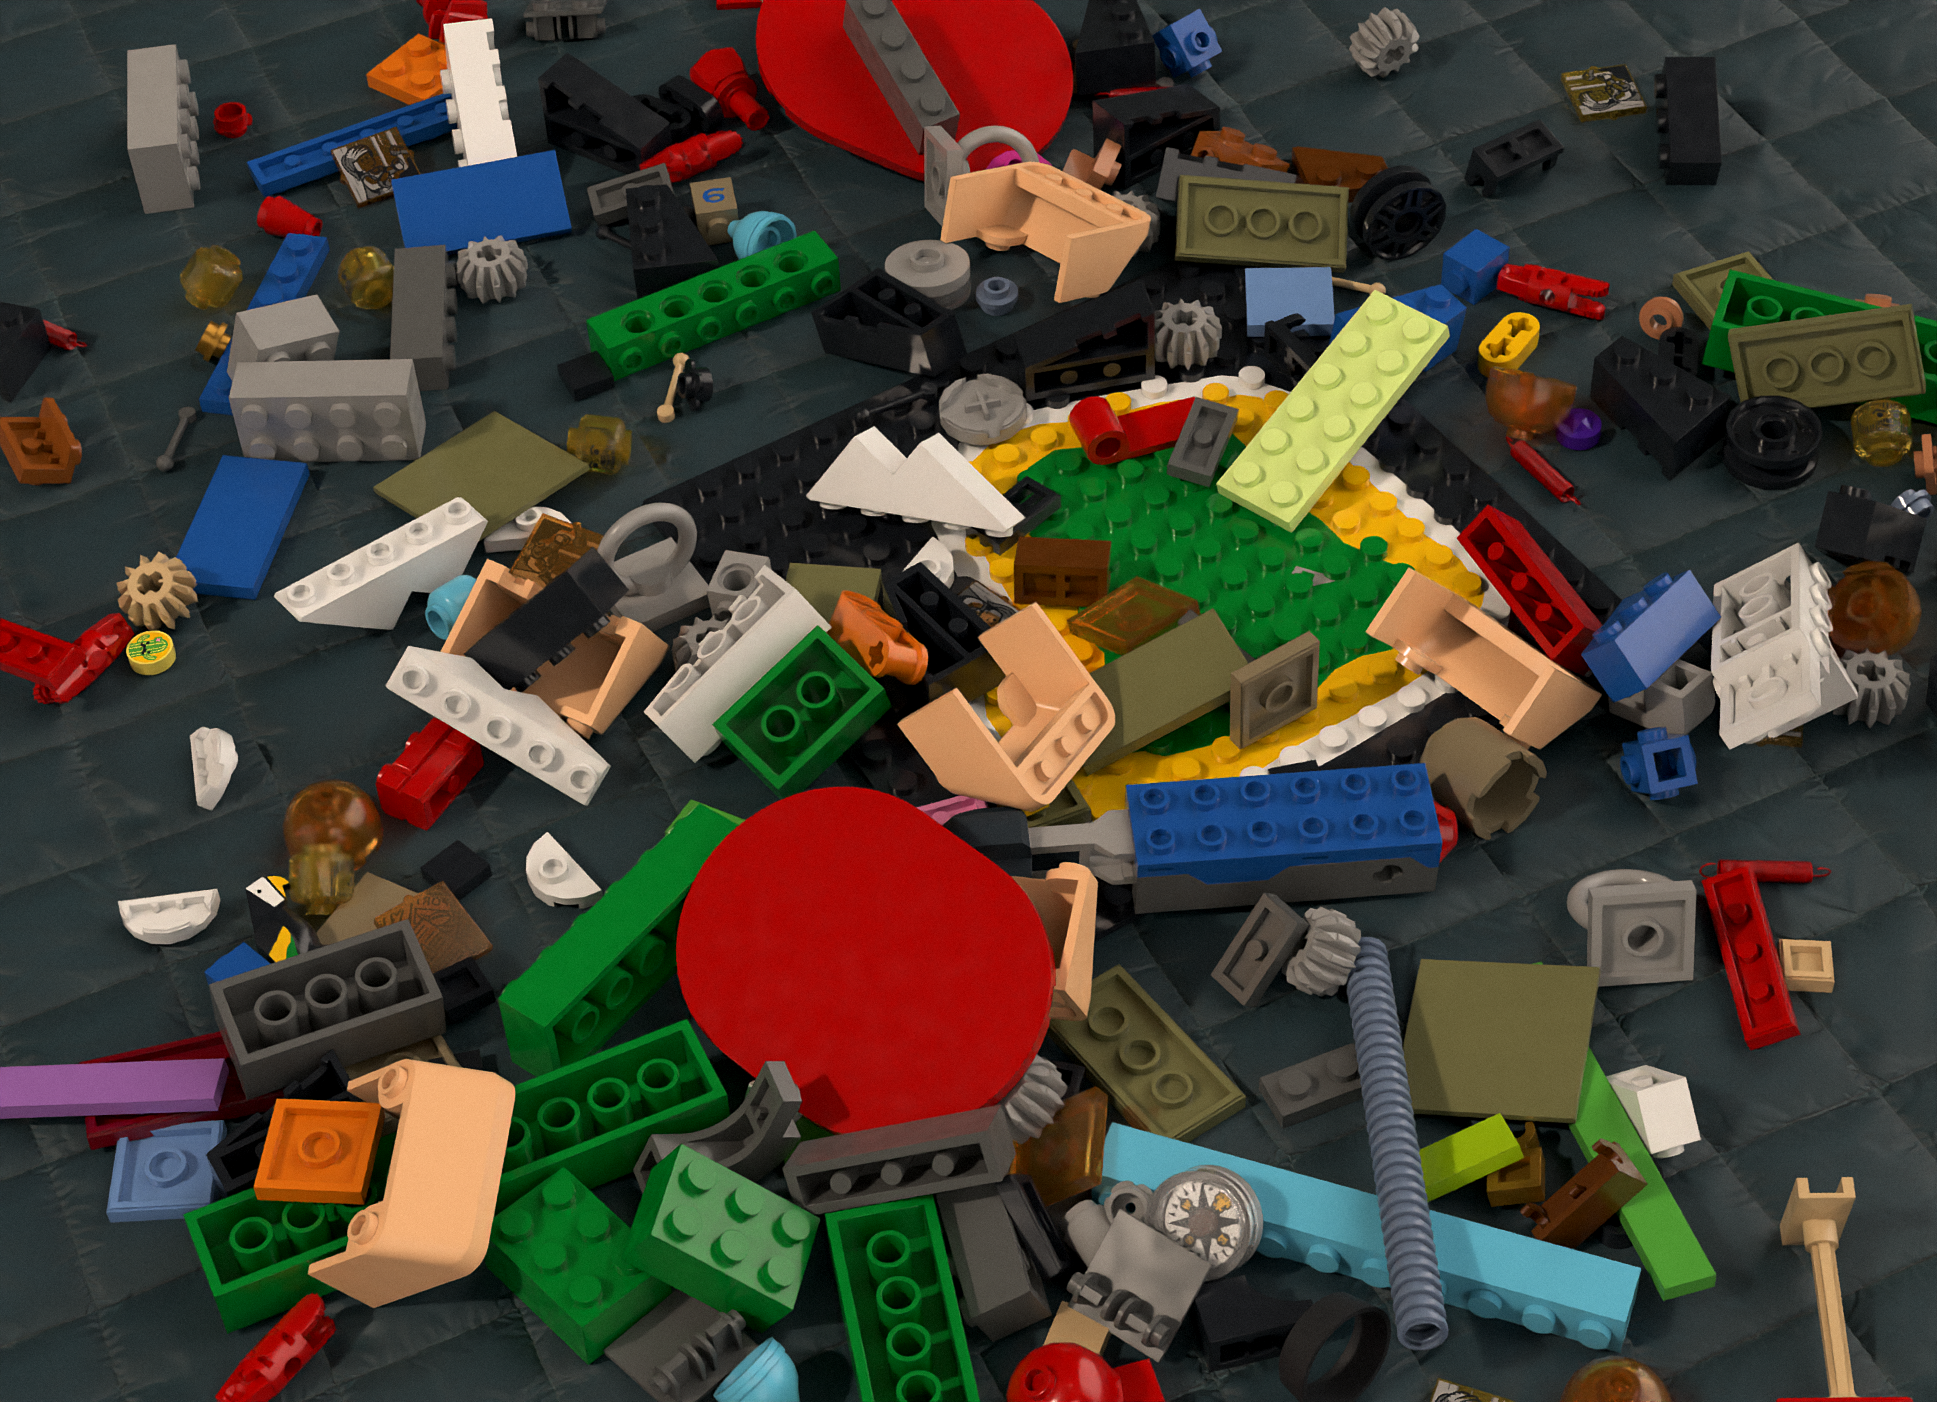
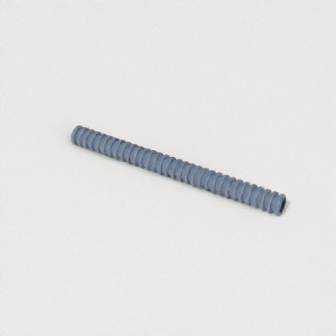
M1361 937L1358 943L1361 947V952L1356 956L1354 962L1356 968L1351 969L1348 974L1346 985L1350 1016L1352 1018L1353 1038L1357 1052L1356 1058L1360 1085L1362 1087L1361 1093L1364 1099L1365 1120L1369 1134L1368 1141L1371 1147L1370 1154L1374 1170V1181L1376 1183V1194L1378 1196L1377 1202L1380 1209L1379 1216L1382 1222L1381 1230L1385 1246V1257L1387 1259V1270L1389 1272V1283L1391 1285L1397 1337L1406 1348L1429 1350L1436 1348L1446 1340L1449 1328L1446 1322L1447 1316L1444 1309L1440 1272L1437 1268L1438 1260L1435 1255L1436 1248L1433 1242L1434 1235L1429 1217L1430 1210L1427 1204L1428 1198L1423 1179L1424 1173L1421 1167L1420 1148L1417 1142L1418 1136L1415 1130L1414 1111L1409 1093L1408 1074L1406 1072V1062L1400 1036L1401 1031L1398 1024L1399 1019L1396 1013L1397 1006L1391 980L1392 975L1389 969L1390 963L1385 944L1373 937Z

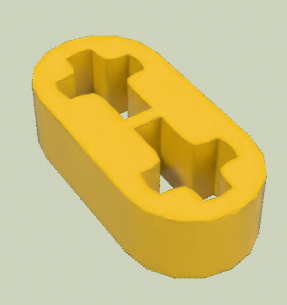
M1515 312L1505 316L1479 346L1477 366L1481 374L1492 379H1504L1514 374L1538 345L1539 321L1534 316L1523 312Z

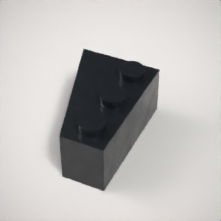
M568 52L538 78L549 144L625 174L640 171L639 165L661 152L666 147L673 145L670 122Z
M1665 57L1662 74H1655L1654 98L1656 99L1655 127L1656 133L1659 134L1660 138L1657 152L1658 169H1664L1666 185H1716L1722 164L1715 57Z
M1189 84L1093 101L1094 158L1106 139L1121 145L1115 161L1122 165L1114 182L1124 190L1162 170L1166 147L1178 149L1181 154L1191 155L1199 131H1219L1220 107Z
M667 184L643 185L626 189L637 300L719 268L717 257Z
M919 562L882 583L885 613L899 621L903 625L902 628L927 649L928 666L922 680L914 685L923 707L956 687L967 702L970 703L999 686L1006 675L978 639L983 632L991 627L924 564Z

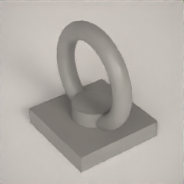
M941 125L924 127V207L941 226L943 225L950 177L970 173L966 158L976 148L987 143H1004L1012 147L1019 154L1022 163L1039 162L1033 145L1023 134L1004 126H985L968 133L960 141L956 142Z
M671 503L643 505L622 516L605 533L597 552L629 589L610 609L615 616L621 618L623 615L642 623L654 632L710 607L706 592L708 584L689 561L695 550L697 529L693 518L686 510ZM657 521L670 522L678 529L679 537L677 544L670 537L614 562L619 546L636 529Z
M1615 869L1589 875L1578 881L1571 888L1567 897L1568 912L1575 922L1588 930L1587 967H1600L1601 973L1598 987L1693 980L1696 888L1692 880L1673 881L1665 876L1649 871Z

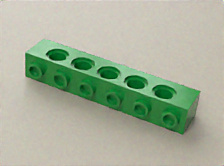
M815 230L586 319L591 352L597 351L613 374L614 381L671 359L677 353H686L841 291L838 257Z

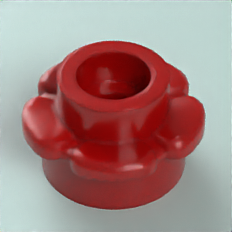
M239 102L224 103L214 111V130L227 138L241 137L246 133L247 126H251L253 122L251 114L247 113L246 107Z

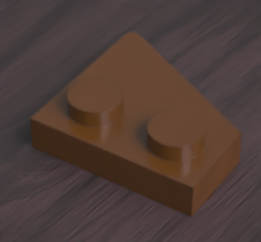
M1300 146L1292 147V162L1299 177L1304 180L1303 184L1349 187L1348 203L1354 201L1357 192L1370 178L1388 169L1382 156Z

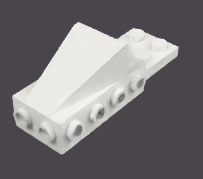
M1796 543L1714 584L1713 605L1721 618L1712 626L1711 673L1714 676L1712 680L1713 686L1720 698L1719 735L1729 750L1743 743L1754 744L1767 735L1769 738H1775L1858 698V693L1829 640L1828 633L1833 630L1828 617V610L1832 609V604L1827 594V589L1831 588L1830 579L1819 562L1812 564L1800 543ZM1788 576H1790L1791 583L1786 580Z

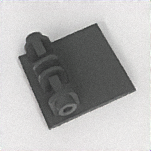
M531 0L523 13L524 18H533L532 22H526L527 37H535V41L555 40L554 17H556L558 39L563 40V17L568 16L570 39H575L574 16H576L578 38H598L599 34L606 33L605 18H598L597 14H602L608 0Z
M1119 1209L1085 1274L1076 1272L1070 1279L1067 1291L1072 1293L1073 1297L1068 1307L1109 1328L1108 1332L1156 1362L1161 1363L1213 1264L1124 1210Z
M676 1289L603 1351L606 1356L656 1401L699 1402L723 1382L732 1370L758 1345L741 1331L746 1327V1322L736 1310L732 1309L727 1314L719 1312Z

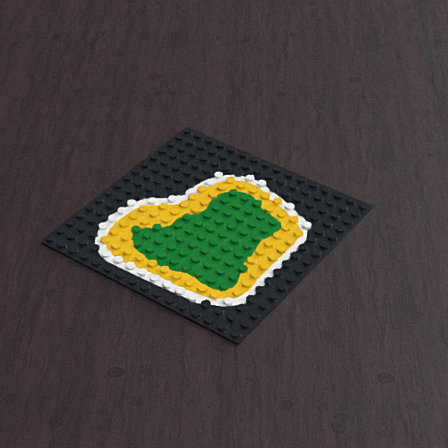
M1174 260L1118 285L1108 292L1100 294L1099 297L1142 279L1154 311L1162 310L1164 302L1176 305L1180 298L1184 303L1191 304L1199 300L1201 307H1213L1214 315L1220 319L1222 338L1219 342L1217 357L1208 358L1205 366L1194 363L1191 364L1189 370L1184 365H1177L1170 369L1168 361L1158 362L1155 358V379L1026 401L1027 419L1022 429L1010 439L996 444L973 445L963 443L947 434L940 424L939 400L947 387L965 377L966 382L970 380H977V375L992 374L1009 379L1018 384L1023 391L1015 367L1014 334L1096 299L1090 298L968 353L952 364L949 369L940 372L935 377L921 374L645 499L642 504L643 506L651 503H671L680 506L691 515L697 529V541L689 561L708 586L725 550L769 557L772 571L785 581L790 563L881 569L883 583L901 573L925 544L934 537L944 543L953 555L954 582L950 590L958 596L972 584L978 582L1013 608L1020 611L1030 604L1014 603V560L1018 542L999 556L993 552L992 544L986 548L980 544L978 536L971 539L966 536V530L947 529L943 526L944 522L929 520L924 523H909L902 520V515L888 513L884 516H868L861 513V508L849 506L843 509H826L820 506L819 501L810 500L806 496L856 435L874 426L906 458L909 457L919 443L940 433L1002 495L1026 476L1061 495V508L1024 537L1111 541L1109 566L1111 579L1107 608L1039 605L1089 673L1178 627L1177 622L1190 609L1197 615H1201L1214 608L1236 645L1255 659L1262 657L1308 631L1320 641L1316 709L1247 747L1239 749L1230 740L1229 701L1087 776L1081 766L1072 777V780L1091 809V821L1087 823H1093L1109 810L1125 809L1126 785L1268 775L1269 768L1316 760L1320 771L1418 764L1430 736L1445 724L1457 718L1477 717L1498 730L1503 728L1504 726L1499 723L1500 720L1436 674L1423 668L1421 673L1417 675L1395 660L1399 651L1365 632L1407 569L1411 568L1462 596L1545 653L1457 540L1461 532L1487 505L1520 521L1602 625L1606 623L1622 602V599L1403 397L1393 406L1292 533L1219 494L1216 483L1295 388L1264 356V337H1247L1245 268H1263L1255 266ZM1309 336V339L1321 351L1324 352L1329 346L1331 336ZM927 382L934 383L937 386V397L934 400L926 401L920 399L873 416L866 424H859L855 421L854 413L859 407L869 409L919 391L920 386ZM1094 396L1105 398L1110 403L1116 416L1193 396L1239 409L1237 423L1210 487L1167 475V465L1174 447L1106 465L1092 463L1070 425L1069 415L1071 410L1082 399ZM1032 492L1029 496L1022 500L1020 504H1022L1025 500L1031 497L1034 493ZM666 521L652 522L665 539L672 537L677 544L679 537L678 529L674 524ZM1295 566L1323 573L1325 577L1334 581L1313 586L1312 580L1315 574L1305 571L1294 574L1292 572ZM881 583L877 603L885 612L883 601V586ZM971 602L968 606L981 608L983 604ZM984 611L980 615L991 628L997 625L1000 619L999 616L990 611L987 614ZM1568 669L1586 683L1597 679L1591 669L1584 676ZM884 675L879 678L873 677L885 689L892 707L854 742L843 755L871 789L891 794L907 801L916 808L960 796L951 793L938 782L936 775L897 725L901 719L923 707L914 685L904 684L896 677ZM998 687L969 704L993 737L999 742L1013 724L1001 712L998 706ZM1094 876L1098 882L1094 942L1149 914H1135L1131 884L1112 885Z

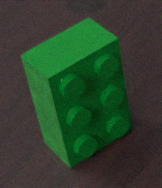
M817 625L712 725L722 742L781 800L803 792L892 706L885 689Z
M681 1143L651 1169L621 1260L720 1312L727 1314L732 1309L736 1310L744 1318L746 1326L762 1334L794 1309L821 1218Z
M562 1167L493 1217L489 1245L484 1257L486 1267L587 1365H590L603 1355L604 1349L672 1294L670 1285L621 1260L631 1228L565 1167Z

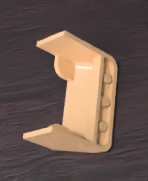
M1023 162L950 177L940 240L949 243L977 237L986 242L985 245L988 248L996 251H1007L1010 249V246L1023 244L1060 263L1054 300L1058 303H1063L1084 297L1097 298L1101 293L1108 292L1148 236L1151 217L1146 212L1051 165L1039 162Z
M1411 568L1407 569L1365 631L1370 636L1399 651L1395 660L1417 675L1421 673L1423 668L1436 674L1500 720L1499 723L1504 726V734L1527 750L1530 746L1539 750L1589 713L1602 696V693L1562 665L1553 662L1548 655L1476 605Z
M1037 602L1030 604L978 637L1006 675L998 686L997 701L1001 712L1009 718L1013 726L999 742L996 741L957 687L901 719L897 724L936 775L938 782L948 791L956 795L1029 812H1034L1046 806L1056 798L1115 725V713L1110 701Z
M411 1059L400 1060L349 1081L348 1092L366 1102L380 1103L384 1108V1112L399 1120L383 1201L359 1211L352 1218L347 1230L348 1242L346 1251L310 1264L308 1275L372 1308H376L465 1277L476 1270L484 1259L489 1245L516 1092L511 1082L494 1072Z

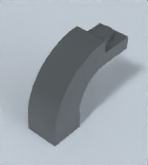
M765 1061L744 1102L734 1113L718 1124L692 1133L651 1134L633 1169L642 1194L651 1169L681 1143L754 1183L777 1167L794 1149L801 1138L793 1117L798 1112L802 1099L800 1090L794 1083L785 1061Z

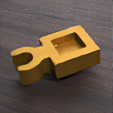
M1532 1121L1525 1123V1133L1521 1137L1516 1138L1524 1158L1487 1175V1195L1491 1207L1545 1201L1546 1162L1542 1148L1539 1147L1537 1132Z

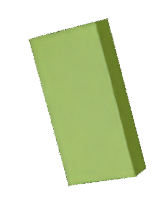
M1501 1113L1419 1150L1422 1161L1421 1167L1424 1173L1423 1179L1426 1186L1425 1191L1428 1198L1427 1202L1524 1158L1519 1143Z

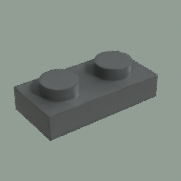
M662 163L587 187L597 225H607L628 218L627 188L667 184L675 195L666 164Z
M1196 397L1169 459L1167 475L1210 487L1237 423L1239 409Z
M1263 893L1211 973V976L1243 1006L1256 1007L1309 924L1276 894Z
M1354 1043L1259 1078V1091L1282 1129L1363 1099L1356 1058L1357 1052Z

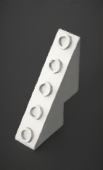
M874 426L856 435L806 495L810 500L819 501L820 506L826 509H843L849 506L861 508V513L868 516H884L888 513L902 515V520L909 523H924L933 520L944 522L943 526L951 530H966L971 527L985 529L987 535L993 537L1013 535V527L1025 519L940 433L919 443L909 457L906 458Z
M457 497L276 592L274 597L299 622L393 630L412 591L431 593L443 584L463 574L488 521L467 501Z
M408 646L386 684V687L392 692L585 806H588L611 767L540 697L504 689L473 658Z

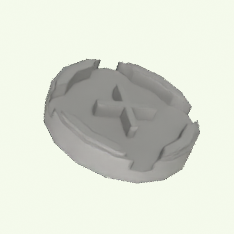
M981 374L977 375V380H970L966 382L965 377L955 381L944 390L939 400L940 424L948 435L960 442L973 445L996 444L1010 439L1022 429L1027 419L1026 399L1023 397V391L1018 384L1005 377Z

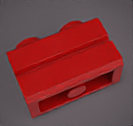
M437 718L431 719L421 732L416 731L410 735L403 753L393 764H385L379 771L375 784L381 808L386 814L402 821L406 819L409 824L427 831L484 766L480 743Z

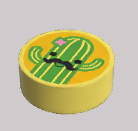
M161 631L140 633L130 640L126 648L131 668L142 675L162 673L169 669L176 659V652L171 637Z

